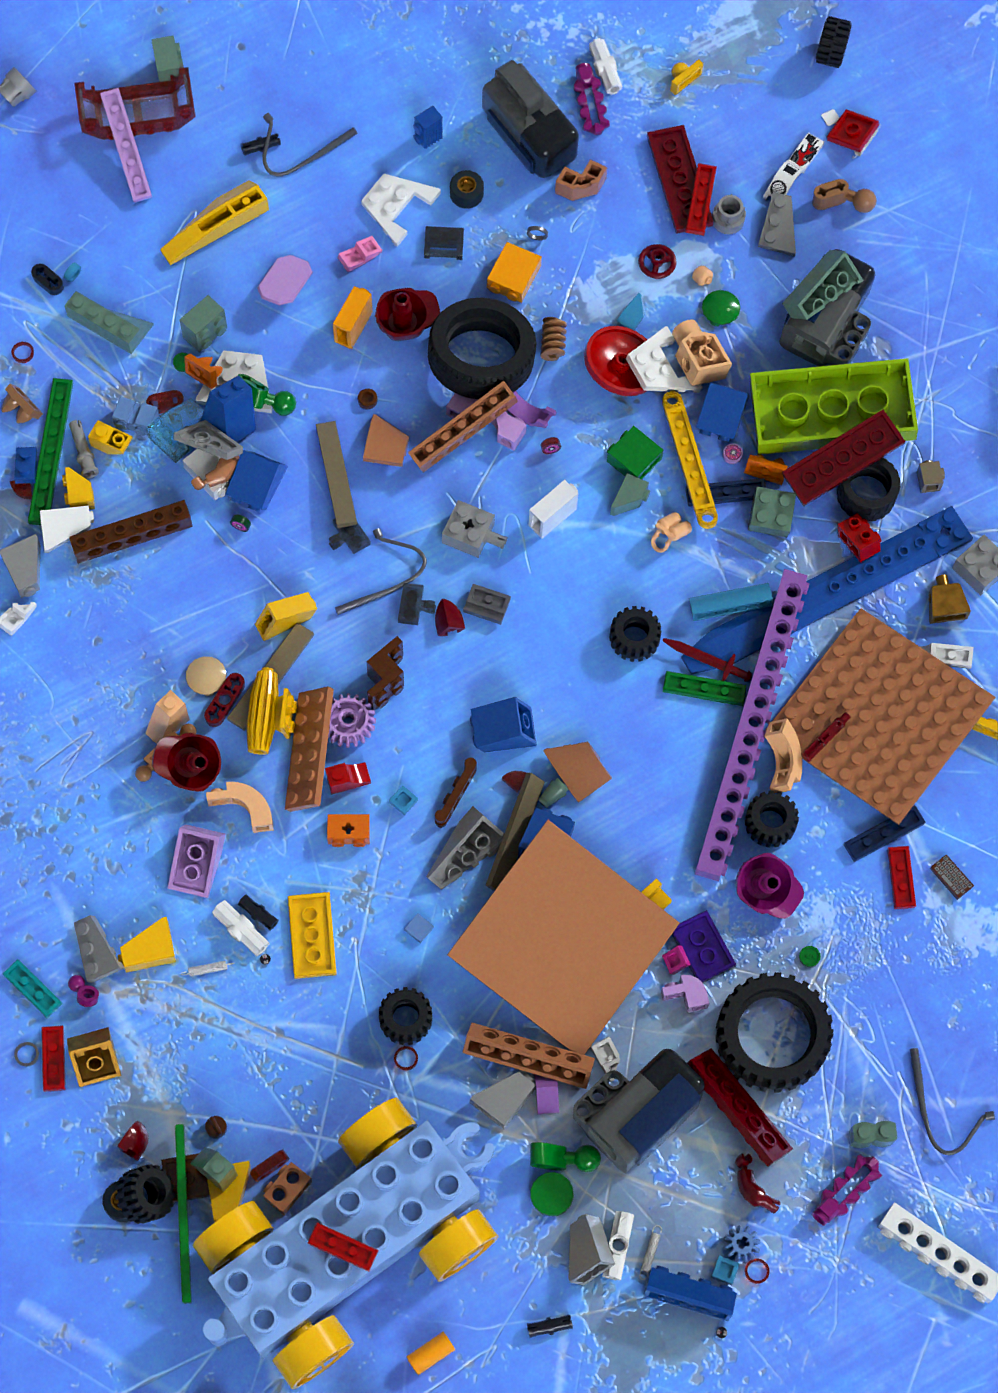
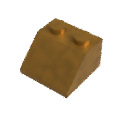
M109 1027L67 1038L68 1052L79 1087L121 1076Z

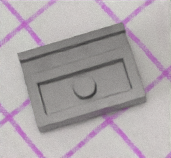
M473 584L463 612L501 625L511 596Z

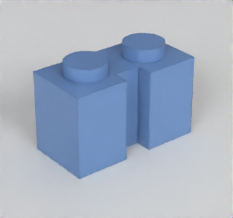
M120 396L112 418L114 425L121 430L129 429L142 436H152L159 418V411L156 406L145 403L138 404L135 400Z

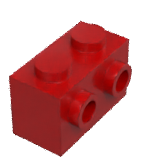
M858 513L837 524L838 537L860 562L881 551L880 535L876 531L874 532L870 528L868 521L862 519Z

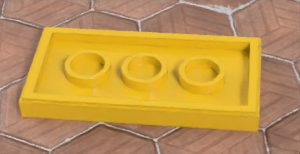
M330 892L288 896L294 979L337 975Z

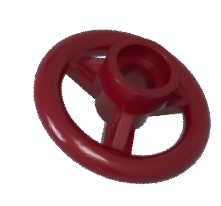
M653 244L642 250L638 263L641 271L646 276L662 279L673 273L677 260L674 252L669 247ZM645 256L652 262V272L644 264ZM671 262L670 267L665 272L658 273L659 267L663 263Z

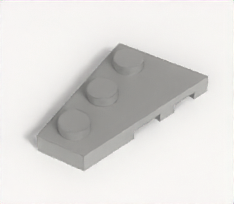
M206 420L174 432V440L225 460L243 454V446Z

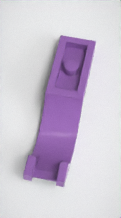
M517 391L513 393L518 402L507 410L513 417L522 419L525 424L546 428L550 418L556 415V410L548 406L541 409L529 404Z

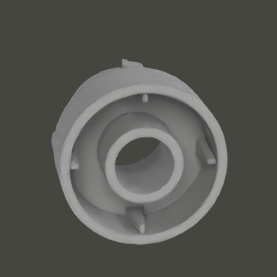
M15 67L5 75L6 78L3 79L0 85V93L13 107L25 99L28 100L37 92Z
M732 194L722 197L714 207L712 216L713 226L719 232L734 234L742 229L746 211L741 199Z

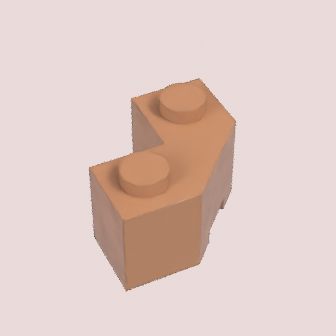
M590 160L583 173L580 174L564 166L556 180L555 193L571 201L596 195L606 180L607 167Z

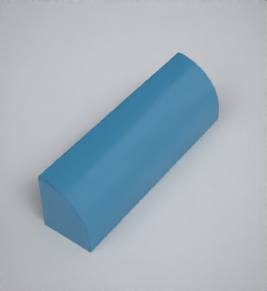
M769 583L691 597L689 598L693 621L771 607L773 606V598Z

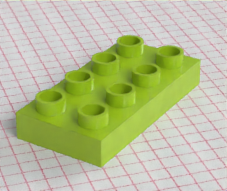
M908 358L750 373V390L758 455L820 449L884 409L905 441L917 439L918 425Z

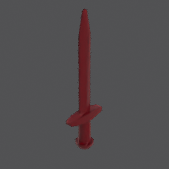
M663 638V642L674 650L724 671L722 681L726 680L729 673L744 679V682L752 679V673L749 670L747 672L733 666L735 654L732 655L729 662H726L683 642Z

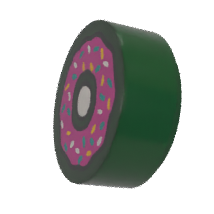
M238 514L233 515L230 521L234 528L243 532H247L251 526V522L246 517Z

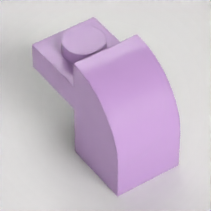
M681 975L680 984H677V982L667 983L661 990L663 1001L684 997L687 1013L707 1009L710 1004L704 984L698 978L691 975Z

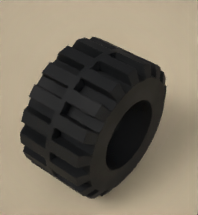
M831 16L827 17L816 54L817 63L836 68L841 66L852 27L851 21Z
M632 606L630 610L626 607L623 613L619 611L617 617L613 618L609 639L612 649L615 648L617 655L622 654V659L630 658L631 662H634V659H638L639 662L643 661V657L648 659L651 657V653L654 654L661 638V623H658L656 615L652 616L653 612L651 610L646 612L645 607L642 606L641 609H637V606ZM630 627H639L645 631L647 637L640 641H633L625 636L624 631Z
M769 791L768 794L762 792L759 797H754L753 801L750 802L745 816V826H747V833H751L750 838L753 841L755 839L758 840L757 844L762 845V843H765L766 847L769 848L771 844H774V847H779L780 843L784 845L788 839L790 840L793 837L799 822L798 808L795 809V802L789 801L790 797L788 795L783 797L781 796L782 792L779 791L777 794H774V791ZM765 811H775L782 817L784 823L776 828L768 827L761 821L760 814Z
M403 987V990L400 991L399 988L394 989V993L391 994L389 992L386 995L387 998H383L381 1007H379L381 1030L384 1031L386 1037H390L392 1042L398 1041L399 1045H404L407 1042L408 1045H411L413 1041L419 1042L422 1036L425 1037L428 1034V1030L432 1026L430 1002L428 998L425 999L422 992L417 993V989L412 988V990H408V987ZM403 1006L414 1008L418 1012L417 1021L410 1026L398 1025L393 1020V1014L398 1008Z
M147 1164L122 1174L123 1177H120L118 1180L119 1185H116L115 1190L118 1191V1194L115 1195V1198L119 1202L117 1204L118 1208L122 1209V1215L128 1216L127 1220L143 1224L163 1218L165 1214H169L171 1211L170 1207L174 1205L173 1198H175V1193H173V1189L175 1187L174 1184H171L172 1179L170 1175L167 1176L164 1169L160 1170L158 1165ZM143 1187L147 1192L148 1201L144 1197Z

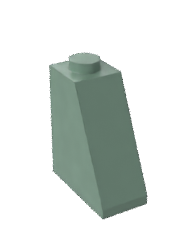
M204 1147L190 1163L222 1192L238 1176L234 1165L220 1153Z

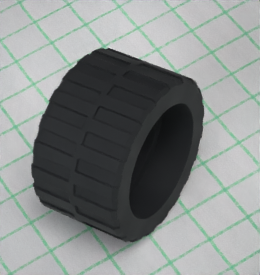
M881 458L839 484L837 500L842 510L849 516L858 513L862 519L867 521H877L884 518L894 507L900 491L901 481L897 469L887 459ZM861 476L873 477L883 484L887 494L878 500H866L855 494L850 482Z

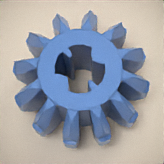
M740 1225L736 1227L737 1233L730 1229L728 1231L730 1236L724 1237V1241L730 1244L723 1246L724 1250L731 1249L727 1257L730 1258L733 1254L736 1255L735 1262H738L740 1257H742L744 1264L748 1262L747 1256L754 1260L755 1255L753 1252L759 1253L760 1248L754 1245H758L761 1242L760 1239H753L757 1232L754 1231L749 1234V1226H746L744 1232H742ZM741 1240L745 1241L744 1245L747 1244L743 1249H740V1244H737Z

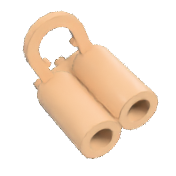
M677 512L663 517L655 525L657 531L651 538V546L656 552H665L672 541H677L691 533V524L688 521L681 522L682 518ZM660 533L668 537L663 548L657 547L655 543Z

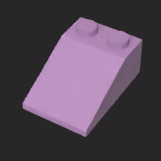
M187 824L180 827L168 889L208 898L221 858L226 834Z

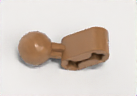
M837 179L818 185L814 189L812 203L816 209L825 210L843 204L847 200L853 202V206L857 211L867 213L876 206L877 199L873 191L861 189L855 192L848 189L847 181Z

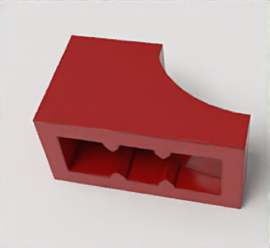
M365 762L353 765L341 763L325 768L331 795L371 784Z

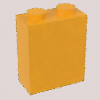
M506 242L487 278V288L495 294L506 296L511 301L522 303L541 267L542 256Z
M354 286L333 322L334 342L351 350L373 312L372 294L368 290Z

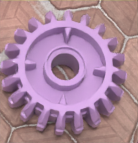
M347 693V698H343V695L340 694L338 701L335 698L332 699L333 705L328 738L331 737L332 743L338 740L339 747L343 743H346L347 748L350 747V743H354V746L357 747L359 740L361 743H365L364 736L367 738L371 737L370 731L375 730L373 725L376 723V718L373 717L375 711L370 710L372 708L370 703L365 704V698L359 701V695L356 694L354 698H351L350 693ZM350 717L353 719V722L347 724L343 720Z

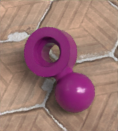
M72 976L68 981V986L72 991L77 992V1002L84 1007L96 1005L99 997L98 990L93 986H85V980L82 976Z

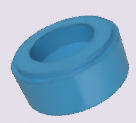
M76 262L72 263L65 271L64 278L69 282L74 281L81 272V266Z

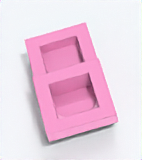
M373 236L356 242L355 247L339 253L338 259L346 271L350 272L375 258L382 252V249Z

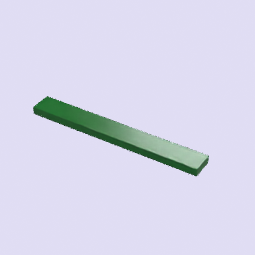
M53 378L28 524L41 525L40 511L52 509L73 380Z
M176 1124L175 1143L182 1302L189 1304L192 1303L185 1128L184 1124Z

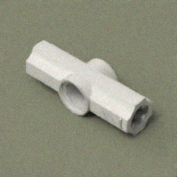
M600 38L594 39L589 43V50L594 59L596 74L598 77H601L606 93L616 94L622 90V83L617 74L616 61L613 56H610L605 40Z
M226 900L220 902L215 907L212 914L227 928V931L235 940L242 942L256 957L266 950L269 942L255 929L247 917L243 914L240 915Z
M623 1211L615 1212L609 1241L615 1265L604 1271L602 1277L621 1281L634 1219L633 1214ZM614 1241H621L624 1244V1249L617 1251L613 1248L612 1243Z

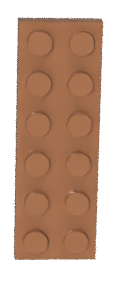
M327 686L298 694L285 810L292 812L319 807L321 804L334 691L331 687Z

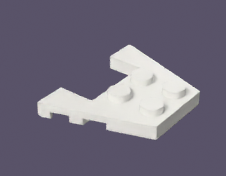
M383 174L361 200V204L375 222H378L383 228L384 233L392 239V243L398 247L407 236V230L393 221L414 196L431 206L441 194V190L436 187Z
M668 326L661 329L629 353L626 360L644 391H667L672 389L678 392L693 390V393H698L702 390V385L691 386L686 376L678 378L661 349L662 347L673 345L675 342Z
M223 350L215 366L223 368L222 373L217 377V386L210 389L203 385L195 401L196 404L206 405L210 391L238 376V374L248 375L268 387L262 355ZM264 404L262 409L254 408V411L272 413V406Z

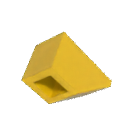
M97 420L88 438L91 447L106 454H124L133 436Z
M65 467L66 475H62L63 485L67 487L68 492L64 493L65 504L70 507L89 506V509H95L91 482L70 467Z

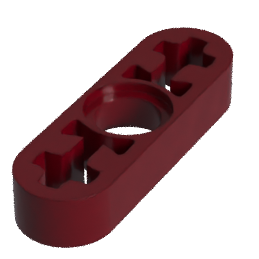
M230 674L206 709L204 716L209 726L217 727L222 724L244 690L245 681L241 674ZM238 679L240 685H239V686H238V685H235V686H234V688L232 689V690H233V693H234V695H233L232 692L230 691L231 688H232V682H231V681H234V682H235V681ZM223 695L231 698L230 702L226 705L219 702L220 697ZM217 705L220 708L217 713L218 719L214 718L211 720L210 714L214 715L217 712V707L215 706Z

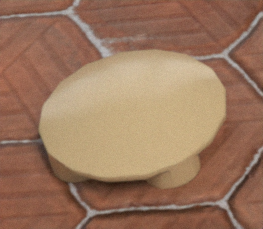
M200 657L188 666L186 682L194 692L205 696H212L225 682L227 673L224 665L218 659Z

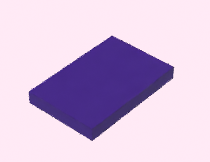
M707 910L681 922L672 933L676 944L683 946L691 964L689 968L694 977L698 978L702 983L736 967L732 955Z

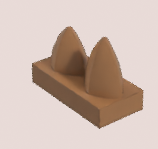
M9 384L5 388L8 394L3 401L2 412L12 411L20 405L16 417L17 423H25L32 418L39 419L43 415L19 387Z

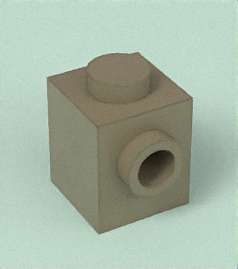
M927 460L919 464L917 476L921 493L941 490L944 483L943 480L945 479V472L940 467L939 461Z

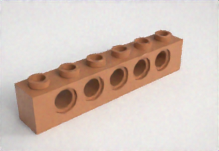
M502 381L409 451V455L424 473L518 402L516 396L507 384Z
M471 1023L462 1052L584 1089L587 1088L595 1061L593 1057L476 1023Z

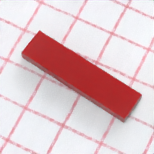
M698 163L685 233L702 236L705 234L717 166Z

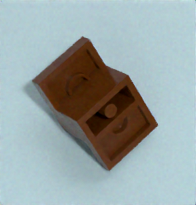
M398 636L366 661L367 675L376 684L367 691L368 703L372 705L371 709L374 711L377 708H383L391 696L398 695L404 689V671L397 665L403 659V641Z

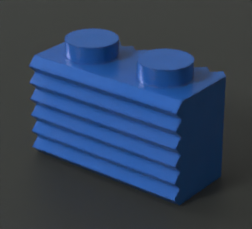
M434 106L414 117L415 123L413 128L415 133L413 137L418 145L421 144L423 148L427 149V147L443 138V117Z

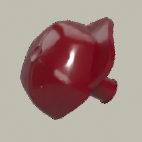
M412 288L390 290L383 293L379 299L375 315L376 323L381 331L394 341L414 339L419 337L424 329L432 326L435 318L440 314V309L436 296L430 291L414 290Z
M184 733L181 736H167L157 742L154 749L152 767L159 776L171 781L174 786L199 792L207 789L215 781L221 769V756L217 744L210 737Z

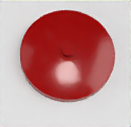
M608 326L599 329L591 336L584 350V361L589 374L601 387L611 393L621 396H637L645 393L646 391L642 389L626 357L647 341V339L640 333L622 326Z

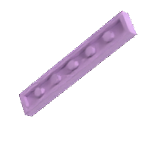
M119 88L100 93L133 201L135 203L152 198Z

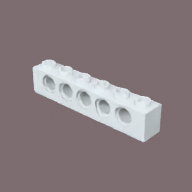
M895 1202L878 1225V1228L881 1229L880 1233L888 1239L894 1238L905 1251H912L917 1254V1258L926 1265L930 1263L936 1267V1272L945 1278L949 1276L960 1289L964 1291L967 1289L974 1294L973 1297L977 1301L989 1304L998 1292V1273ZM898 1225H906L908 1234H901L898 1230ZM917 1237H923L926 1240V1247H920L917 1244ZM935 1250H942L945 1253V1259L939 1260L935 1256ZM955 1262H959L963 1265V1273H958L955 1271ZM973 1275H978L981 1277V1286H977L973 1283Z

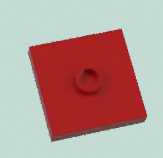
M846 109L828 134L827 140L861 152L878 128L879 121Z

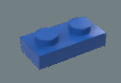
M16 447L15 484L35 483L36 447Z

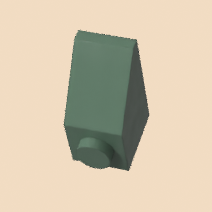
M627 473L613 501L610 515L615 516L641 506L642 501L646 502L650 494V490H648L649 482Z

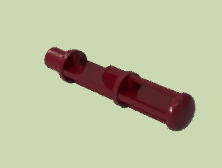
M844 712L841 717H837L801 753L802 758L810 762L845 727V723L851 718L850 715Z

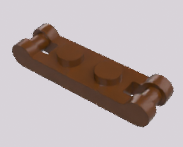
M472 757L465 760L464 772L461 777H456L452 785L454 787L452 793H447L445 796L443 809L435 813V824L440 828L447 825L477 771V761Z

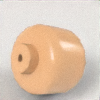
M706 266L697 267L692 275V279L700 286L709 285L713 278V272Z

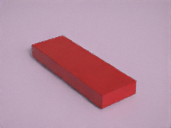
M909 846L888 847L894 909L915 908L916 900Z
M64 1026L42 1027L44 1092L66 1090Z
M318 1222L307 1242L308 1245L367 1272L370 1271L379 1252L373 1247Z

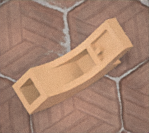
M786 718L769 722L765 733V738L772 747L776 760V770L770 785V790L774 791V794L778 793V791H790L793 783L800 782L802 775V756L799 740L794 728Z
M226 782L227 790L216 788L212 789L211 792H206L208 806L237 804L244 807L251 816L253 833L274 831L270 807L261 793L253 787L239 782Z

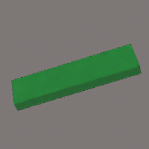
M666 671L663 692L743 706L747 685Z

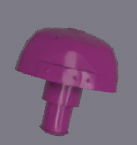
M763 853L749 858L748 861L743 862L737 873L736 891L738 897L750 908L761 914L767 913L776 918L786 919L792 915L804 897V889L794 877L791 867L774 854Z

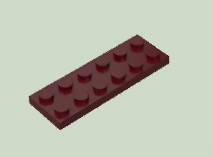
M680 125L647 132V139L676 234L686 231L697 171L685 127ZM710 209L706 227L713 226L714 223Z
M884 409L787 468L782 472V475L802 505L806 506L899 448L906 441Z
M712 1048L687 1062L704 1080L705 1092L712 1097L718 1108L725 1113L731 1124L738 1129L747 1144L754 1149L760 1160L767 1167L793 1150L791 1145Z

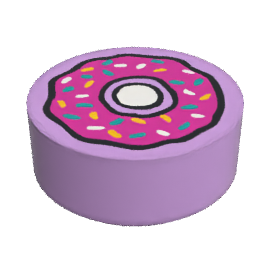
M728 444L723 450V459L729 464H737L741 461L743 456L742 448L738 444Z

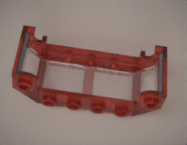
M188 67L179 68L180 76L174 78V75H170V81L119 87L133 136L179 130L196 117ZM84 82L74 83L82 133L102 140H114L100 94L112 89L96 91L95 86H91L90 90H86Z

